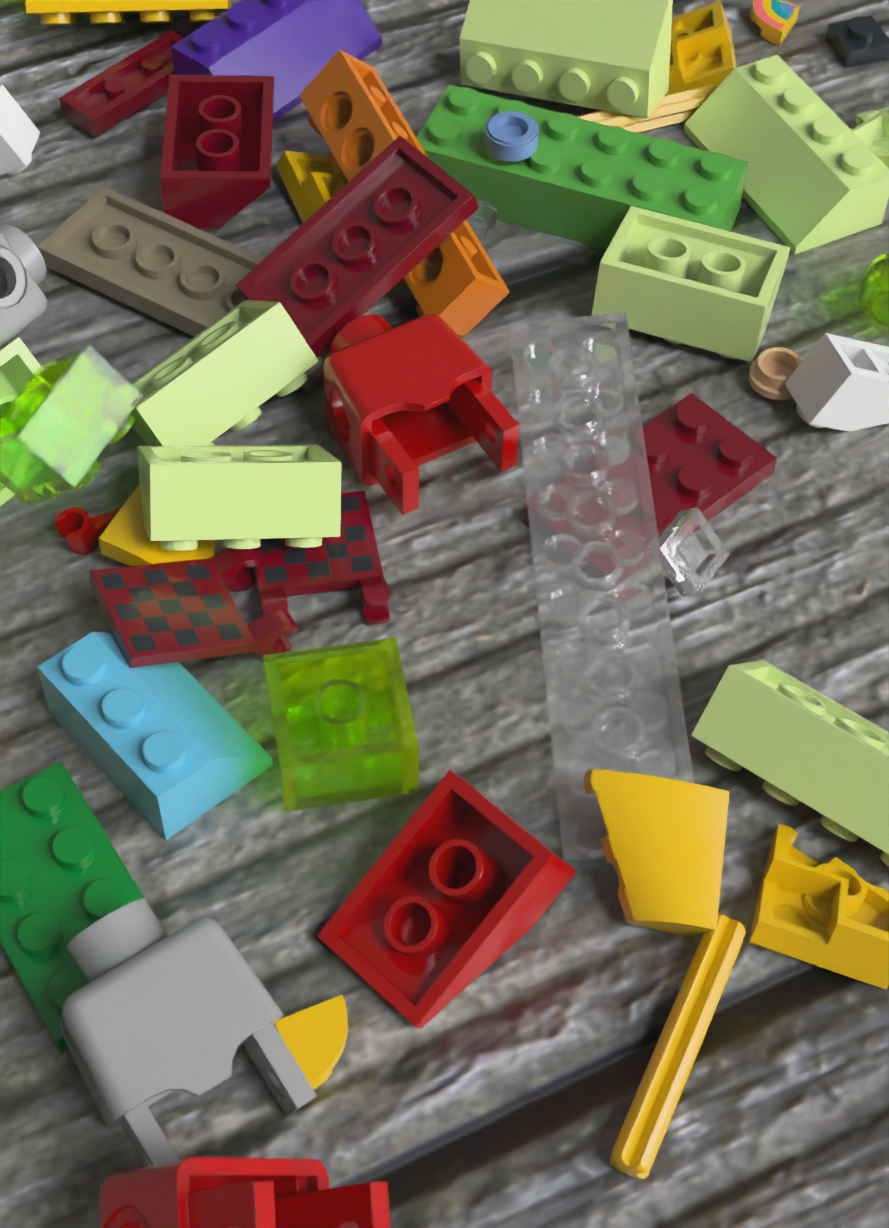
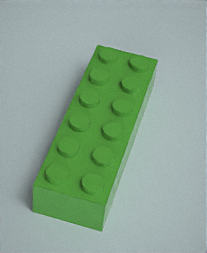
M448 85L416 137L430 160L475 195L479 209L474 214L606 250L631 206L731 231L739 213L748 166L747 161L732 158L723 153L689 147L669 139H658L627 131L619 126H608L577 118L568 113H558L527 105L518 100H508L480 93L471 88ZM516 111L534 119L539 127L536 152L525 160L515 162L503 161L491 156L484 146L485 124L492 116L501 112Z

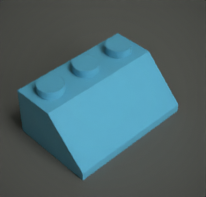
M91 632L37 666L49 713L165 840H168L273 766L272 757L179 662L130 668L114 633Z

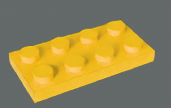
M25 0L26 13L40 16V24L76 25V15H90V23L125 24L124 14H140V22L171 23L173 22V13L190 12V21L210 22L219 16L221 12H225L232 7L231 0Z

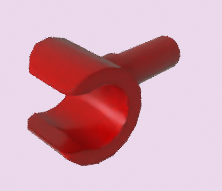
M122 507L102 515L98 514L92 518L82 508H68L57 515L55 526L60 536L65 537L73 552L85 555L96 548L99 540L98 534L105 531Z

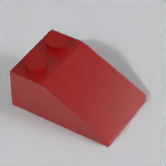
M449 770L317 937L415 1027L422 1029L537 923L577 870L478 789L452 770Z

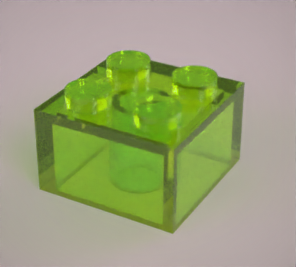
M90 345L40 366L0 416V482L25 503L45 496L54 498L62 491L71 488L80 490L90 482L100 469L101 462L96 458L107 443L110 445L116 443L133 425L135 417L130 413L143 397V394Z
M396 637L263 656L267 703L285 812L419 792V744Z

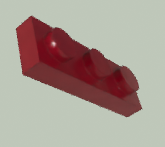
M171 30L61 96L59 101L62 115L97 137L166 94L169 86V75H174L171 46L184 37Z

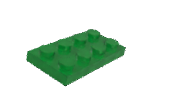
M62 761L0 791V946L56 1049L61 1054L69 1049L60 1030L63 1005L67 997L88 984L66 946L80 932L104 916L126 904L144 898Z

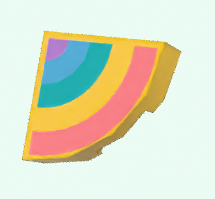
M753 0L750 19L761 28L760 35L765 40L780 46L796 23L800 6L782 0Z

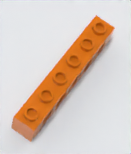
M340 49L299 95L310 114L308 118L310 126L317 134L324 138L331 150L328 154L330 161L345 175L348 182L399 136H402L427 156L375 68ZM467 220L400 280L405 286L410 288L417 300L416 310L420 317L427 314H435L441 317L458 335L464 337L510 292Z

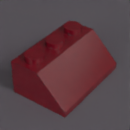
M169 75L160 172L163 212L198 229H219L271 187L274 76Z

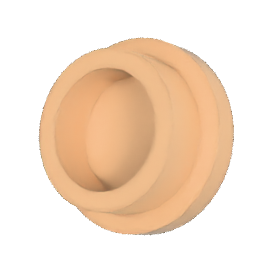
M772 347L766 349L751 364L748 376L749 383L757 393L766 398L774 400L791 399L793 397L784 383L801 364L802 359L797 353L787 348Z

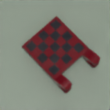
M365 490L341 493L340 537H322L321 546L308 548L285 545V538L261 539L260 547L253 548L259 558V565L255 567L262 616L279 610L289 613L288 596L359 588L365 624L373 625L390 621L388 609L389 589L382 571Z
M228 548L211 558L90 570L89 582L130 668L255 652L271 659H281L291 653L292 645L284 634H295L297 625L289 613L280 610L274 611L246 625L227 590L228 588L234 591H246L253 587L254 577L250 570L245 568L259 565V558L253 548Z

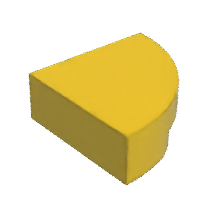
M342 994L281 1018L274 1025L313 1090L329 1078L346 1044L348 1015Z

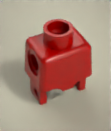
M368 314L350 321L337 333L331 343L330 353L326 357L323 366L327 426L365 486L380 484L402 515L419 508L418 466L477 442L501 472L516 466L519 424L491 391L492 369L441 317L435 314H427L393 328L381 315Z
M189 1157L114 1173L105 1179L99 1192V1228H357V1226L359 1228H391L387 1182H365L329 1188L327 1171L324 1165L315 1159Z

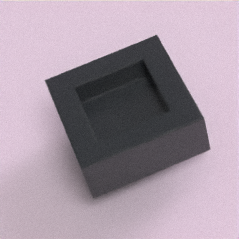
M872 15L858 16L850 20L828 24L825 41L845 68L889 60V37Z

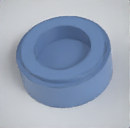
M506 111L492 116L485 124V149L491 156L499 160L509 162L525 160L531 157L537 150L538 124L530 116L521 112Z

